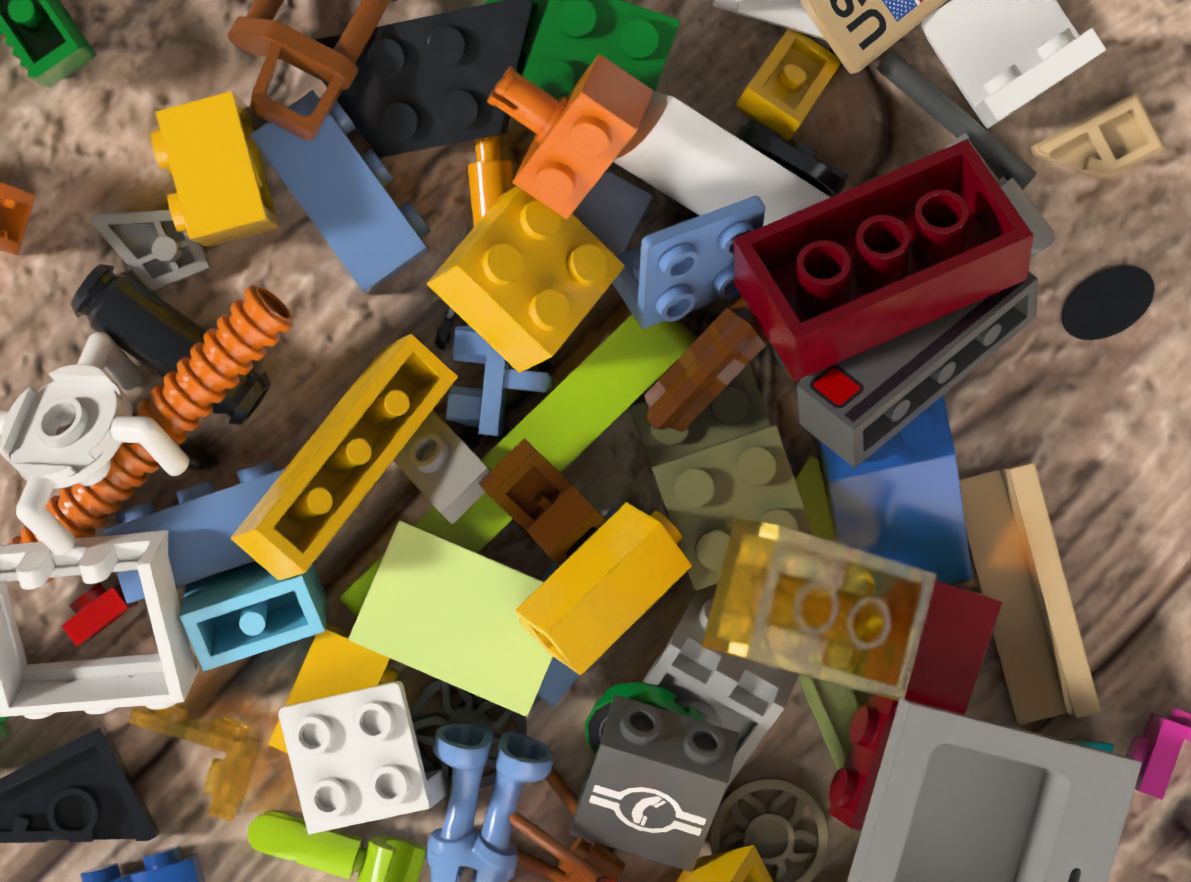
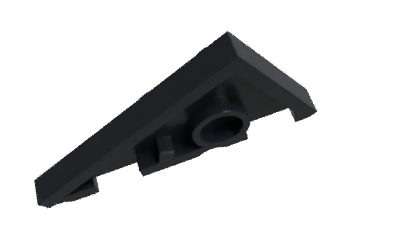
M105 725L0 778V843H46L49 840L93 842L94 840L104 839L149 841L160 834Z

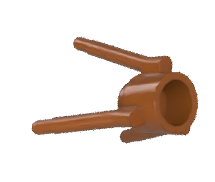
M552 765L551 773L545 780L574 816L578 798ZM514 812L509 817L512 825L560 860L559 868L518 848L517 864L552 882H616L623 872L625 862L613 854L615 848L592 841L589 843L582 838H578L567 848L521 814Z

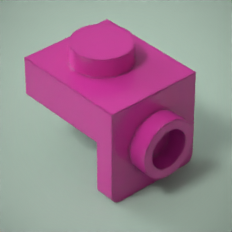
M1173 707L1170 718L1151 712L1143 737L1139 735L1133 737L1126 756L1142 762L1135 785L1137 791L1163 800L1184 739L1191 741L1190 712Z

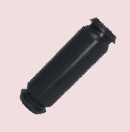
M99 264L82 282L71 302L75 316L79 318L85 315L90 327L96 332L107 333L122 350L162 378L171 370L178 371L177 363L184 356L191 357L190 349L197 342L205 343L204 334L207 330L128 275H115L113 273L114 265ZM254 367L246 375L238 374L240 382L233 389L225 388L226 397L220 403H212V412L214 414H227L231 417L229 424L243 425L257 409L271 386L267 373L264 372L260 376L255 372Z

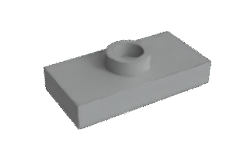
M434 409L393 460L433 506L452 524L485 493L479 483L491 472V469Z

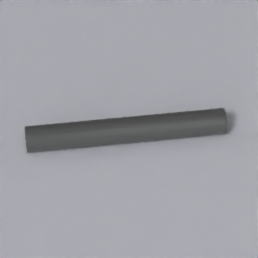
M893 49L876 68V70L956 138H959L966 132L969 136L968 139L985 162L1001 176H1005L1007 180L1014 177L1022 190L1037 174L1035 170Z

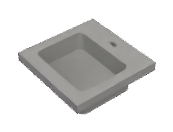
M900 698L847 882H1108L1142 762L1128 756Z

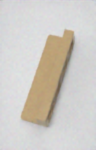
M1023 462L960 479L968 546L980 591L984 595L1003 602L992 636L1015 721L1020 725L1065 713L1077 719L1101 712L1035 463Z

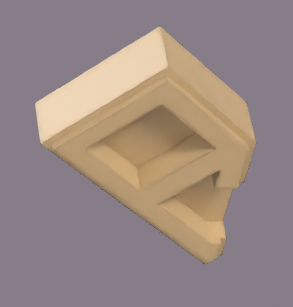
M1138 92L1030 147L1034 157L1103 179H1108L1166 149Z

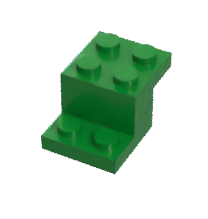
M486 0L485 4L503 0ZM538 0L537 14L531 17L523 53H526L521 73L523 77L559 100L562 96L567 97L598 54H601L656 92L678 31L680 20L624 0Z

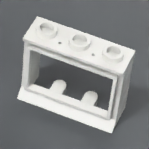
M168 530L75 538L73 548L64 555H56L43 542L0 545V717L23 715L27 719H41L56 712L84 710L88 714H102L117 707L142 705L150 709H164L185 701L200 669L199 665L194 663L188 635L179 617L181 606L168 557ZM139 571L159 651L158 654L39 664L27 663L6 582L19 581L21 588L35 589L44 585L48 578L82 575L84 583L95 584L106 580L111 572Z

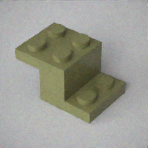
M750 365L746 366L683 432L671 428L666 430H656L647 422V411L649 408L646 401L629 406L667 518L682 535V540L678 542V545L692 565L688 570V574L694 591L819 549L777 426L771 425Z

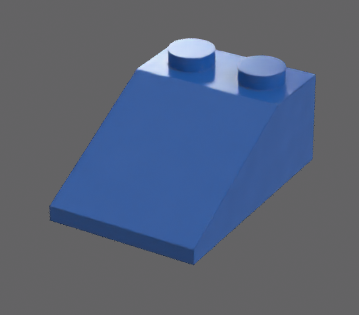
M941 396L856 468H853L813 435L836 535L834 540L848 604L895 595L897 589L906 583L910 570L949 583L973 579L957 460L944 396Z

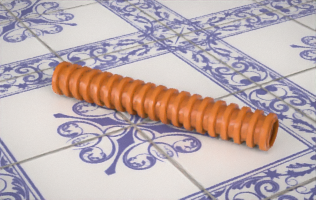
M255 285L249 286L244 291L246 300L238 299L230 306L232 315L223 314L217 320L218 329L210 328L204 334L205 343L197 342L190 349L191 357L184 356L177 363L178 371L171 370L164 377V385L158 384L150 392L151 399L145 398L137 405L138 413H132V416L154 419L179 446L187 438L186 431L192 432L200 425L199 417L205 418L213 411L212 403H220L226 397L225 388L233 389L240 382L238 374L246 375L253 369L251 360L259 361L266 355L265 345L273 347L280 340L278 332L290 330L293 326V319L288 308L269 290ZM122 442L110 459L111 467L109 472L100 482L91 486H83L77 483L60 488L59 496L54 495L49 499L46 508L75 538L94 537L95 528H102L108 522V514L114 515L121 508V501H127L134 494V487H140L147 481V473H154L160 467L158 462L140 443ZM25 525L21 529V535L14 537L8 545L42 541ZM55 577L48 578L46 583L51 582Z

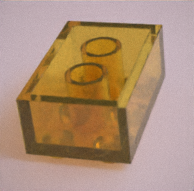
M735 518L701 647L849 689L899 701L900 698H905L937 574L783 526Z

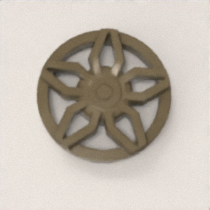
M766 777L747 781L731 790L722 799L710 826L709 840L712 854L723 852L737 841H744L745 847L754 845L764 864H777L773 882H784L787 865L784 860L787 857L793 862L811 861L798 877L789 881L811 882L825 862L829 847V830L820 806L805 789L784 779ZM763 789L783 791L771 801L769 811L765 810L763 802L752 795L751 792ZM794 795L796 796V801L792 814L785 818L778 813L779 807ZM741 798L756 808L757 814L750 820L742 816L737 803ZM805 804L814 816L818 837L803 828H792L800 822ZM731 810L736 824L744 828V832L734 831L720 842L723 820L727 812ZM801 838L815 846L816 851L793 850L795 839Z

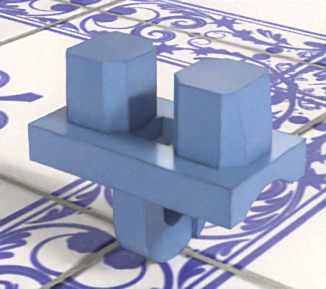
M458 326L455 328L453 360L486 365L483 389L450 387L446 419L470 427H479L478 434L503 436L508 389L549 393V390L553 389L554 377H550V374L542 372L522 371L518 373L516 370L510 369L511 365L471 326Z

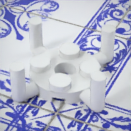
M95 332L89 336L77 364L64 366L50 372L48 375L54 381L48 383L37 392L31 387L27 388L17 398L10 410H0V454L27 481L18 502L16 514L56 555L68 553L75 544V537L46 508L53 489L65 488L77 483L83 486H91L100 482L109 472L111 467L110 459L122 442L140 443L171 476L180 475L189 465L188 456L154 419L132 416V402L114 381L103 372V369H105L124 390H131L137 387L143 377L139 368L105 332ZM73 422L69 429H67L62 434L55 436L58 428L67 426L68 424Z

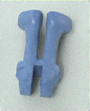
M453 723L437 729L432 745L433 751L439 760L452 767L453 772L451 794L443 827L435 829L427 842L425 859L430 866V882H459L464 870L461 866L476 869L473 871L472 882H508L514 877L518 862V851L516 846L510 842L513 825L510 823L509 817L516 811L519 797L526 782L541 781L551 773L553 753L548 746L522 733L508 731L501 735L495 762V781L483 827L477 829L474 827L475 812L484 766L488 760L493 741V730L488 726L476 723Z

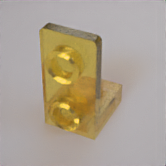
M178 703L164 709H150L145 705L132 709L128 721L131 724L226 752L224 760L214 757L207 774L203 794L213 797L208 812L209 815L233 822L241 812L262 740L248 736L250 727L238 721L215 716L210 725L187 718L189 708Z

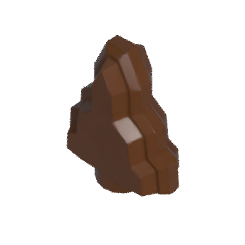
M741 295L713 321L644 395L649 408L647 411V422L656 430L671 428L683 432L769 343V339Z

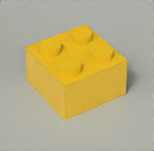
M232 91L155 111L160 129L150 131V138L160 169L167 168L169 174L173 176L177 192L168 194L167 199L177 232L184 231L190 240L210 248L280 229L259 147L250 136L254 132L248 106Z
M515 186L498 198L427 282V285L520 373L553 357L623 270L625 265L573 214L568 219H565L518 186Z

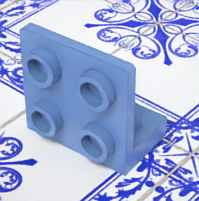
M752 196L647 235L642 239L640 247L616 255L625 267L612 283L642 329L663 321H676L686 316L692 310L721 299L729 300L741 295L734 284L733 239L763 227L765 205L759 196Z

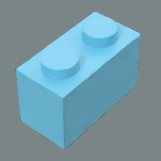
M257 561L186 584L179 617L204 672L325 632L328 598L313 563L305 573L278 581Z

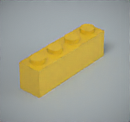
M412 334L382 347L230 539L278 581L305 573L458 376Z

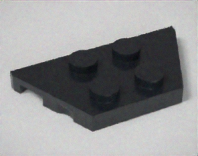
M503 0L378 26L355 63L358 67L356 77L348 89L342 90L337 102L379 158L507 133L511 116L497 106H492L487 100L501 77H505L504 74L510 66L521 75L526 57L523 49L531 17L537 14L539 1ZM342 34L316 39V41L334 50Z

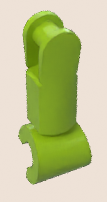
M275 810L264 812L250 823L247 833L251 846L261 853L290 861L296 860L297 864L348 880L354 876L355 872H358L356 882H418L427 847L419 842L396 836H373L369 838L367 847L363 848L365 838L337 829L308 835L305 820Z

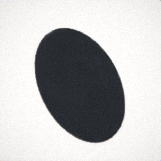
M1133 266L1114 267L1091 276L1071 293L1063 307L1062 324L1065 330L1073 337L1082 340L1103 339L1124 331L1138 321L1149 308L1154 297V281L1146 271Z

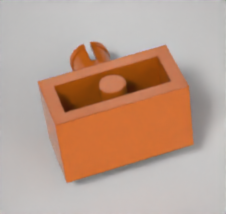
M598 54L567 97L562 96L559 100L555 99L517 73L516 69L510 66L504 74L505 77H501L487 100L489 104L497 106L536 133L512 183L565 219L569 218L636 133L654 92L601 54Z

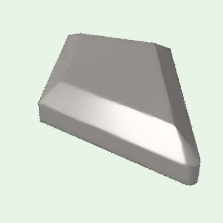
M170 210L95 214L90 217V221L151 292L158 291L211 269L202 245L190 240L184 231L177 232Z

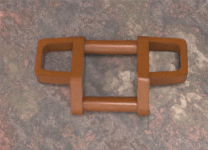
M255 0L247 15L239 16L227 34L229 40L236 47L252 55L266 57L251 95V110L253 113L304 140L315 139L343 89H348L356 77L358 67L355 63L390 1L398 0H361L334 50L281 22L273 20L284 0ZM280 59L329 84L312 114L308 116L300 115L267 96V91Z

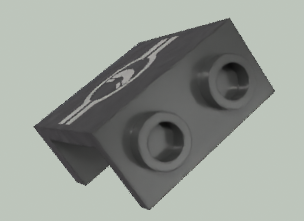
M614 694L598 752L591 771L587 770L581 787L569 835L691 872L728 786L740 733Z

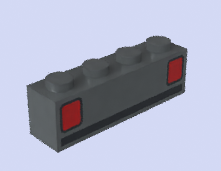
M1028 271V278L1023 282L802 378L797 385L799 424L853 468H856L1036 318L1038 278Z

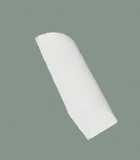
M653 92L638 130L613 161L700 216L757 195L765 205L763 224L765 226L830 198L822 191L672 96Z

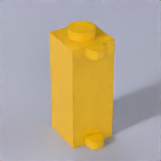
M626 502L515 610L521 618L519 620L520 624L540 642L550 655L581 676L692 567L691 563L677 546V543L682 540V535L671 521L660 512L654 511L649 516Z

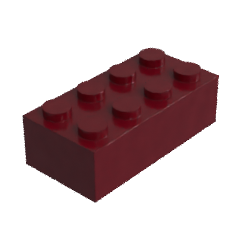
M966 139L733 239L734 284L795 382L1027 280L1034 234L969 140Z

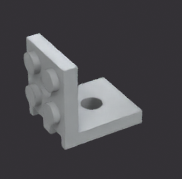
M761 568L697 591L693 590L668 643L641 682L663 687L677 695L674 700L676 704L682 706L686 711H688L691 705L709 724L740 733L728 786L785 709L829 607L827 602L766 568ZM740 614H745L755 619L761 626L762 631H756L744 625L740 620Z

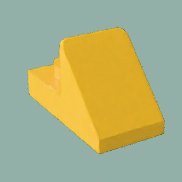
M787 29L735 105L738 106L742 113L781 135L784 140L789 141L842 62L836 55L805 34Z

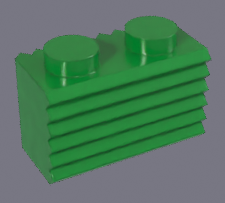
M0 0V35L6 39L5 44L13 49L12 55L20 60L19 66L28 71L27 77L39 85L49 88L53 87L93 60L97 55L60 0Z

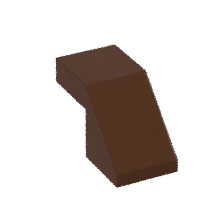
M525 438L479 483L489 497L519 523L559 566L607 521L571 482Z

